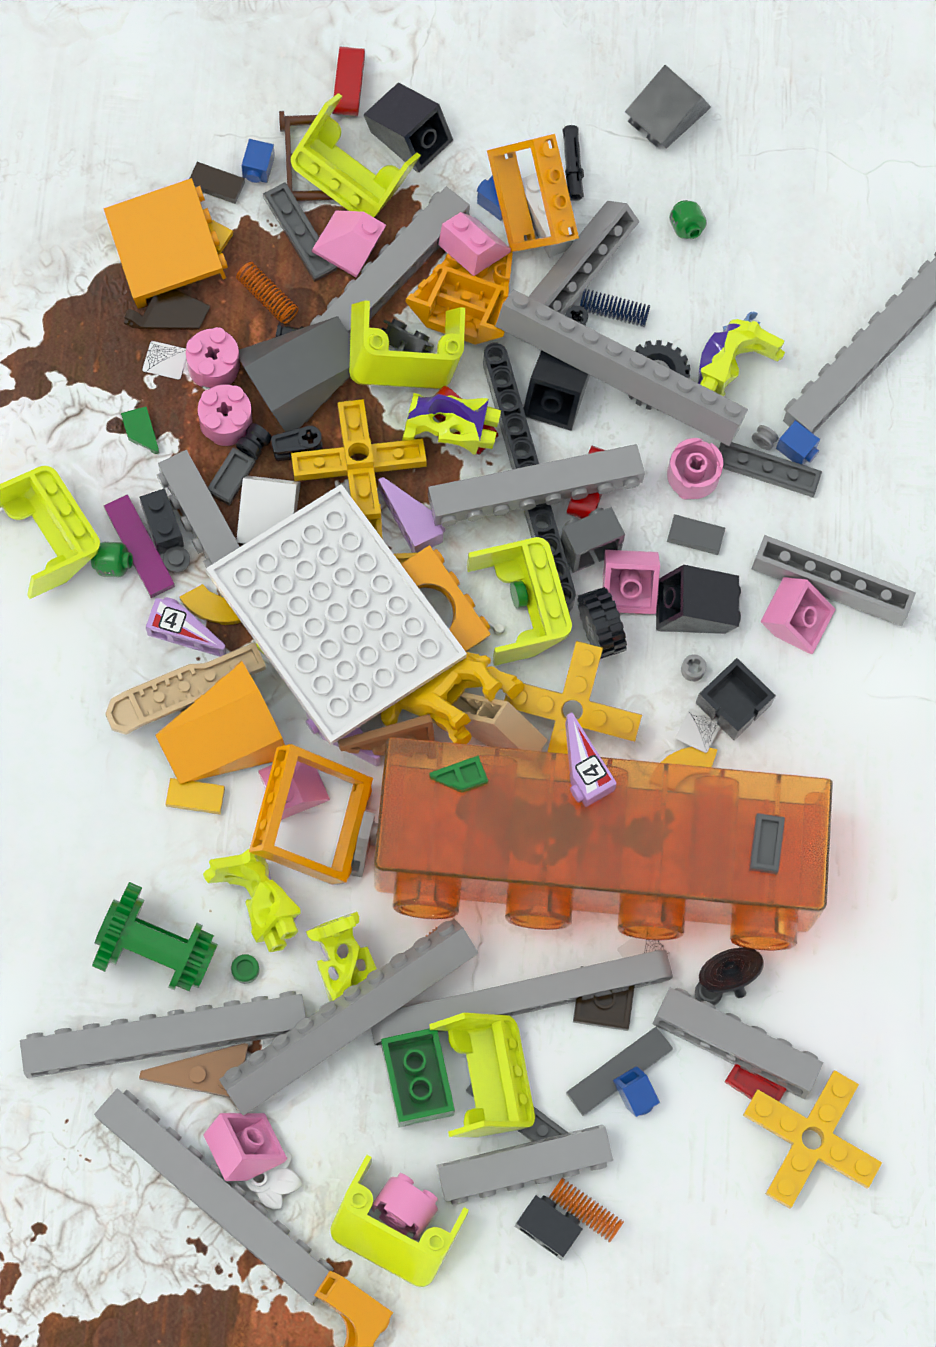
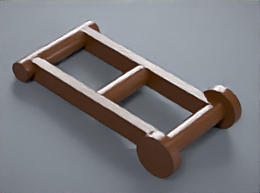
M279 111L280 132L285 131L287 186L297 201L334 200L322 190L293 191L291 156L293 153H291L290 126L311 125L317 115L285 116L284 111Z

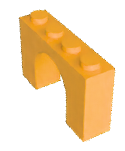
M429 545L401 565L419 589H435L449 600L453 610V620L449 630L465 652H468L491 635L488 631L491 629L490 625L482 615L480 617L473 609L475 604L467 593L463 594L458 587L460 582L452 571L448 573L443 565L445 560L437 549L433 550Z
M329 1271L314 1294L315 1297L334 1309L343 1318L347 1332L344 1347H374L376 1339L380 1333L386 1330L390 1317L393 1314L392 1311L343 1276Z

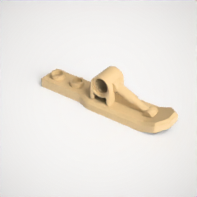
M255 642L206 663L188 664L111 698L105 715L112 731L127 735L146 724L172 713L185 711L198 697L211 689L219 679L232 671L234 666L240 661L244 663L250 675L266 670V665Z

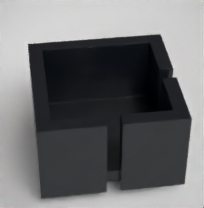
M736 658L699 693L696 704L712 720L715 717L719 718L717 725L735 740L751 725L753 720L755 721L772 705L776 695Z

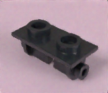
M393 318L392 322L383 321L388 324V327L381 330L387 334L389 345L396 349H399L402 341L406 342L402 350L404 352L429 353V351L425 350L427 345L434 347L433 344L428 342L429 336L417 330L414 334L405 330L407 325L395 318Z

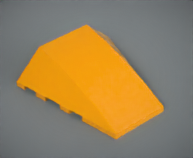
M510 252L475 276L468 272L452 256L447 254L445 260L433 269L432 274L418 285V289L413 294L410 293L405 302L423 324L432 330L445 334L446 311L462 307L465 308L464 341L476 345L504 337V331L495 327L502 305L508 297L513 253Z
M242 661L234 666V669L225 677L223 676L204 695L198 697L190 707L182 711L155 734L179 784L273 762L277 747L285 745L258 687Z

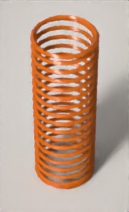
M254 262L246 263L238 271L236 279L278 321L282 322L288 318L297 308L295 314L282 323L286 324L295 317L298 312L296 304H293L288 299V296L282 293V290H279L278 287L276 288L274 282H271V279H268L263 271H260V268L254 265ZM252 264V266H251L248 270H246V272H245V273L243 274V276L240 278V275L242 274V272H243L249 265Z
M561 1178L548 1198L551 1199L553 1196L552 1201L556 1200V1204L561 1201L559 1207L564 1205L563 1210L568 1207L567 1212H570L573 1208L571 1214L573 1215L576 1212L575 1217L580 1214L578 1220L583 1218L582 1223L588 1219L586 1226L592 1221L589 1229L595 1225L593 1232L600 1226L597 1234L603 1230L601 1233V1237H603L607 1232L604 1239L606 1240L610 1236L608 1242H611L624 1221L620 1219L616 1223L618 1216L612 1221L614 1214L609 1217L611 1212L608 1211L606 1213L607 1208L601 1212L603 1206H600L597 1210L599 1203L594 1206L595 1200L589 1205L592 1197L585 1203L588 1195L582 1199L584 1192L577 1198L580 1190L573 1196L577 1187H574L570 1192L573 1184L565 1191L569 1181L561 1189L565 1182V1179Z

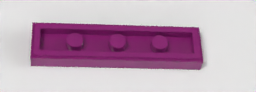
M128 494L103 505L121 542L132 553L133 565L150 598L174 588L175 584Z

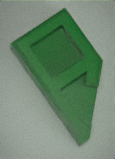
M147 407L121 413L128 440L151 450L154 454H159Z
M479 755L429 773L431 780L460 793L486 785L489 782Z

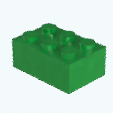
M429 1028L382 1038L381 1048L398 1128L454 1116L455 1108L438 1031L430 1030Z

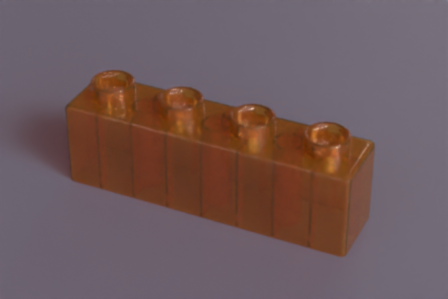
M388 738L386 740L374 856V887L378 892L393 893L392 907L402 915L422 919H449L459 914L460 900L506 904L505 919L513 925L531 929L556 930L567 928L571 925L573 910L617 914V928L620 933L646 940H672L680 938L684 935L685 921L730 925V940L733 944L747 949L777 951L795 947L798 931H809L827 906L833 781L831 779L601 757L617 785L615 791L585 807L582 801L577 802L570 791L572 785L568 754L404 738ZM479 755L489 782L486 785L460 793L431 780L429 773ZM757 813L785 817L779 872L777 875L749 870L755 816Z

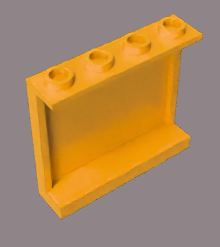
M192 178L103 208L132 297L138 309L148 306L146 299L204 278L220 273L222 279H226L224 269L228 268L224 254H218L216 246L220 245L215 230L210 231L208 224L213 222L208 208H202L201 202L205 201L200 186L195 187Z

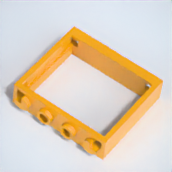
M555 134L487 150L511 252L559 244L579 238ZM549 140L551 141V146H552L551 149L549 148V144H548V141H549ZM531 148L551 236L537 239L535 238L515 152ZM568 227L571 228L572 234H569Z
M293 744L277 747L249 852L329 884L346 883L352 871L351 863L356 850L367 801L372 794L371 785L373 778ZM297 761L353 784L331 868L274 846Z

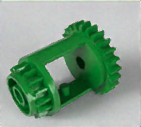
M129 882L120 901L115 899L112 901L94 942V944L99 945L92 967L105 972L109 963L117 964L125 948L175 970L168 988L175 990L177 986L187 991H190L192 986L199 988L218 945L212 942L214 935L201 930L203 925L196 923L188 940L139 919L138 915L145 901L139 898L142 887Z

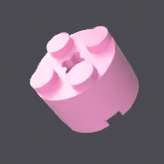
M216 327L200 331L187 342L186 359L188 372L197 385L212 388L218 385H230L234 382L240 368V358L237 343L230 334L222 328Z
M218 385L202 393L198 404V416L202 433L214 441L215 444L221 446L236 444L241 437L247 434L246 430L252 423L249 398L241 387L232 385Z
M690 438L679 443L673 451L667 469V478L672 489L682 499H700L708 496L716 489L723 469V457L714 444H709L700 438Z
M399 1173L397 1177L389 1178L374 1200L371 1210L374 1212L378 1209L381 1212L379 1219L389 1227L405 1236L408 1232L415 1234L412 1239L418 1240L438 1211L435 1204L438 1198L428 1190H419L413 1186L414 1182L411 1178L403 1173Z

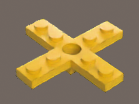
M364 399L338 402L343 447L291 453L294 481L348 476L351 498L368 520L380 519L381 513L375 472L426 467L427 461L423 439L371 444ZM358 453L367 456L362 461H356L350 457Z
M576 641L563 693L523 683V691L514 699H510L505 695L504 701L509 702L516 710L555 720L542 774L569 780L570 770L565 726L567 717L563 713V707L570 700H575L582 706V715L577 719L582 728L636 741L642 714L590 701L603 647Z
M834 1070L807 1118L760 1090L755 1092L743 1116L792 1144L767 1189L766 1195L784 1206L792 1208L817 1160L867 1189L870 1187L882 1162L833 1134L834 1129L859 1086L858 1083ZM807 1130H813L818 1133L821 1138L820 1147L814 1150L807 1148L802 1142V1134Z

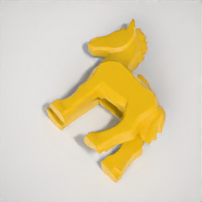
M466 652L467 656L465 659L381 712V720L385 726L396 724L402 709L419 717L429 714L433 723L448 732L456 748L462 750L472 738L471 733L464 726L471 722L466 713L453 706V704L465 689L483 687L482 692L485 698L491 702L499 689L503 690L507 697L514 699L523 691L524 684L515 675L501 672L493 666L488 667L491 659L487 655L480 656L479 654Z

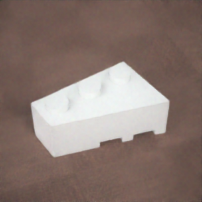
M563 161V162H562V166H563L564 175H565V168H564V161ZM537 173L522 178L533 228L538 238L551 236ZM568 227L569 234H572L571 228ZM573 240L543 247L550 258L566 251L573 243Z

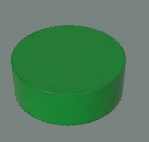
M521 580L511 582L510 593L515 608L526 607L528 605V593L524 582Z
M248 954L237 956L231 965L234 979L243 984L253 982L259 975L258 961Z

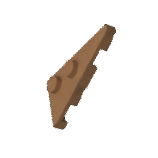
M429 714L337 741L340 751L358 754L361 749L372 750L374 755L381 756L400 755L412 758L413 754H425L428 759L437 758L433 721Z
M243 1043L140 1071L139 1079L231 1098L219 1079L229 1069L238 1067L246 1061L249 1045Z

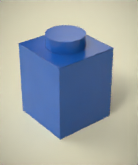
M253 139L248 140L241 165L243 178L254 183L268 182L275 158L274 144Z
M492 175L489 180L484 179L478 186L477 204L501 221L503 218Z
M795 420L779 438L776 449L792 462L803 465L806 461L811 463L819 453L817 446L820 439Z
M637 1066L613 1080L625 1107L635 1117L649 1113L654 1106L660 1103L648 1076Z

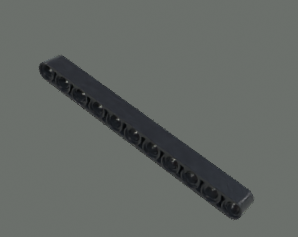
M490 343L484 350L483 368L494 407L501 410L499 425L512 470L539 464L507 350L500 343ZM498 356L501 360L492 361L489 357ZM498 379H504L508 383L505 385H500L495 381ZM509 402L512 403L514 407L507 409L503 407L502 404ZM517 426L521 431L512 432L509 430V427ZM525 450L528 454L526 456H519L515 452ZM546 503L538 504L530 510H524L531 538L539 537L545 539L556 550L552 555L556 569L562 573L559 579L563 594L570 599L566 602L570 612L574 606L576 592L552 507ZM543 521L548 524V527L541 529L536 526V523Z

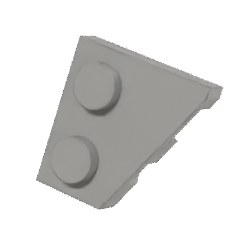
M364 811L351 875L363 876L370 845L376 846L379 823L375 822V813Z

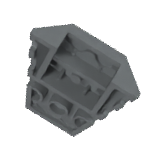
M338 316L239 350V358L245 370L285 432L299 429L305 422L307 423L314 415L313 413L331 398L340 385L342 386L350 378V335Z

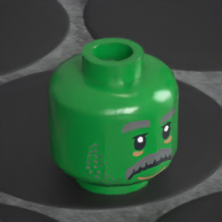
M683 200L678 202L669 215L670 223L675 233L683 239L697 238L701 235L707 224L701 207L693 201Z
M121 542L100 543L97 554L91 559L92 568L102 577H122L133 564L132 553Z

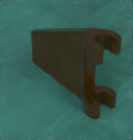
M173 289L153 296L143 316L132 309H128L124 317V324L136 329L199 330L210 310V306Z

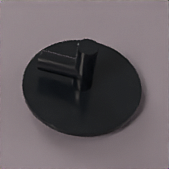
M746 947L732 948L720 952L710 958L699 972L700 984L710 992L727 993L734 991L736 998H743L746 996L744 987L753 982L763 970V957L755 949Z

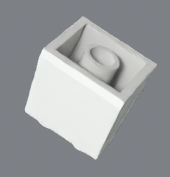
M255 476L244 477L237 543L246 544L296 513L300 482Z

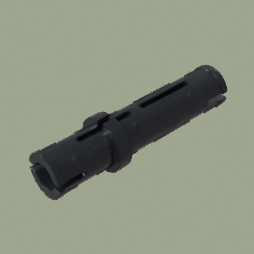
M567 125L562 129L566 163L565 175L570 200L577 201L584 197L582 185L584 170L581 168L579 128L575 125Z

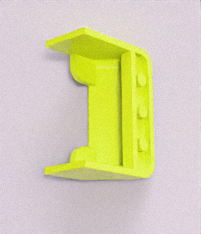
M338 93L321 108L293 152L291 165L296 172L348 211L365 212L375 217L402 185L421 155L418 153L414 154L403 164L401 169L393 165H386L379 170L377 175L372 173L336 146L341 137V128L330 115L342 98V95Z
M364 300L351 304L349 373L355 383L441 389L443 386L450 384L464 351L465 308L460 307L446 311L445 335L439 339L437 354L389 351L387 334L379 328H369L370 301Z
M39 466L0 484V508L2 507L6 514L15 520H23L32 516L57 557L51 559L46 564L45 570L31 576L27 593L29 599L66 583L97 554L100 546L99 537L54 468Z
M534 537L468 553V572L494 566L496 576L500 581L511 583L521 580L524 582L528 593L527 609L533 629L520 633L516 643L495 647L492 660L494 666L534 657L570 635L572 628L571 618L552 551L545 539Z
M464 1012L429 1024L430 1030L448 1031L450 1046L457 1053L466 1054L476 1108L469 1109L465 1113L464 1127L448 1131L449 1137L476 1138L521 1130L534 1124L535 1112L520 1032L516 1021L511 1016Z
M366 1155L331 1224V1236L337 1244L416 1287H425L435 1278L468 1215L469 1209L465 1207L462 1209L450 1233L442 1228L432 1227L423 1233L419 1243L368 1215L373 1205V1196L368 1188L361 1185L372 1164V1157Z

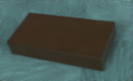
M198 161L190 176L195 187L200 186L203 193L236 204L245 184V178Z

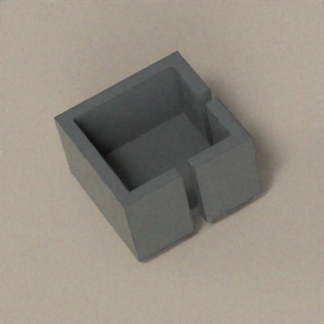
M612 507L605 510L598 508L592 511L588 517L581 520L574 518L568 521L562 528L561 534L562 546L572 573L595 564L589 551L593 550L598 561L601 562L604 560L605 550H622V543L625 538V533Z

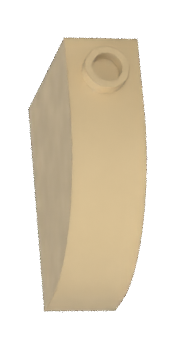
M463 692L453 704V706L469 716L471 722L464 726L471 733V736L505 755L534 762L547 742V739L507 701L493 699L490 702L484 696Z

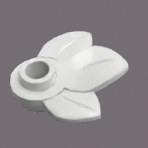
M284 1152L287 1157L284 1163L262 1173L265 1176L263 1182L256 1183L253 1178L245 1181L246 1186L258 1194L260 1202L267 1208L281 1209L282 1195L292 1193L302 1186L299 1177L293 1171L287 1169L292 1157L288 1152Z

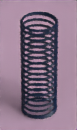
M586 288L583 291L580 306L585 308L586 311L588 310V313L592 311V314L596 312V315H599L600 313L601 317L604 314L605 318L608 315L609 319L612 316L613 320L616 317L617 321L620 318L621 322L624 319L625 323L628 320L629 324L632 321L633 325L636 322L637 326L640 323L641 327H645L650 305L647 306L645 312L646 304L643 305L641 311L642 303L639 304L637 310L638 302L635 303L633 309L634 301H632L628 311L630 300L627 301L624 310L626 299L623 300L620 309L621 297L616 308L617 296L612 307L613 295L608 306L609 294L604 305L605 293L600 304L601 292L596 303L598 291L595 293L593 302L594 290L591 292L589 301L590 289H588L587 294Z

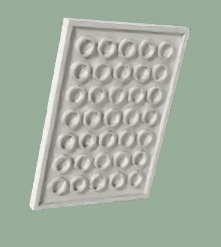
M342 484L206 568L209 578L330 746L467 656L465 650Z

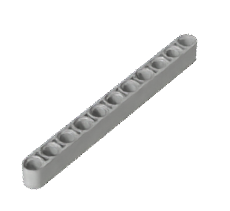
M657 950L402 1007L371 1027L374 1045H381L382 1038L429 1029V1024L464 1012L514 1016L576 1002V998L582 996V1000L594 998V996L599 997L612 994L610 990L613 993L629 990V986L635 985V988L665 982L672 979L673 975L667 951Z

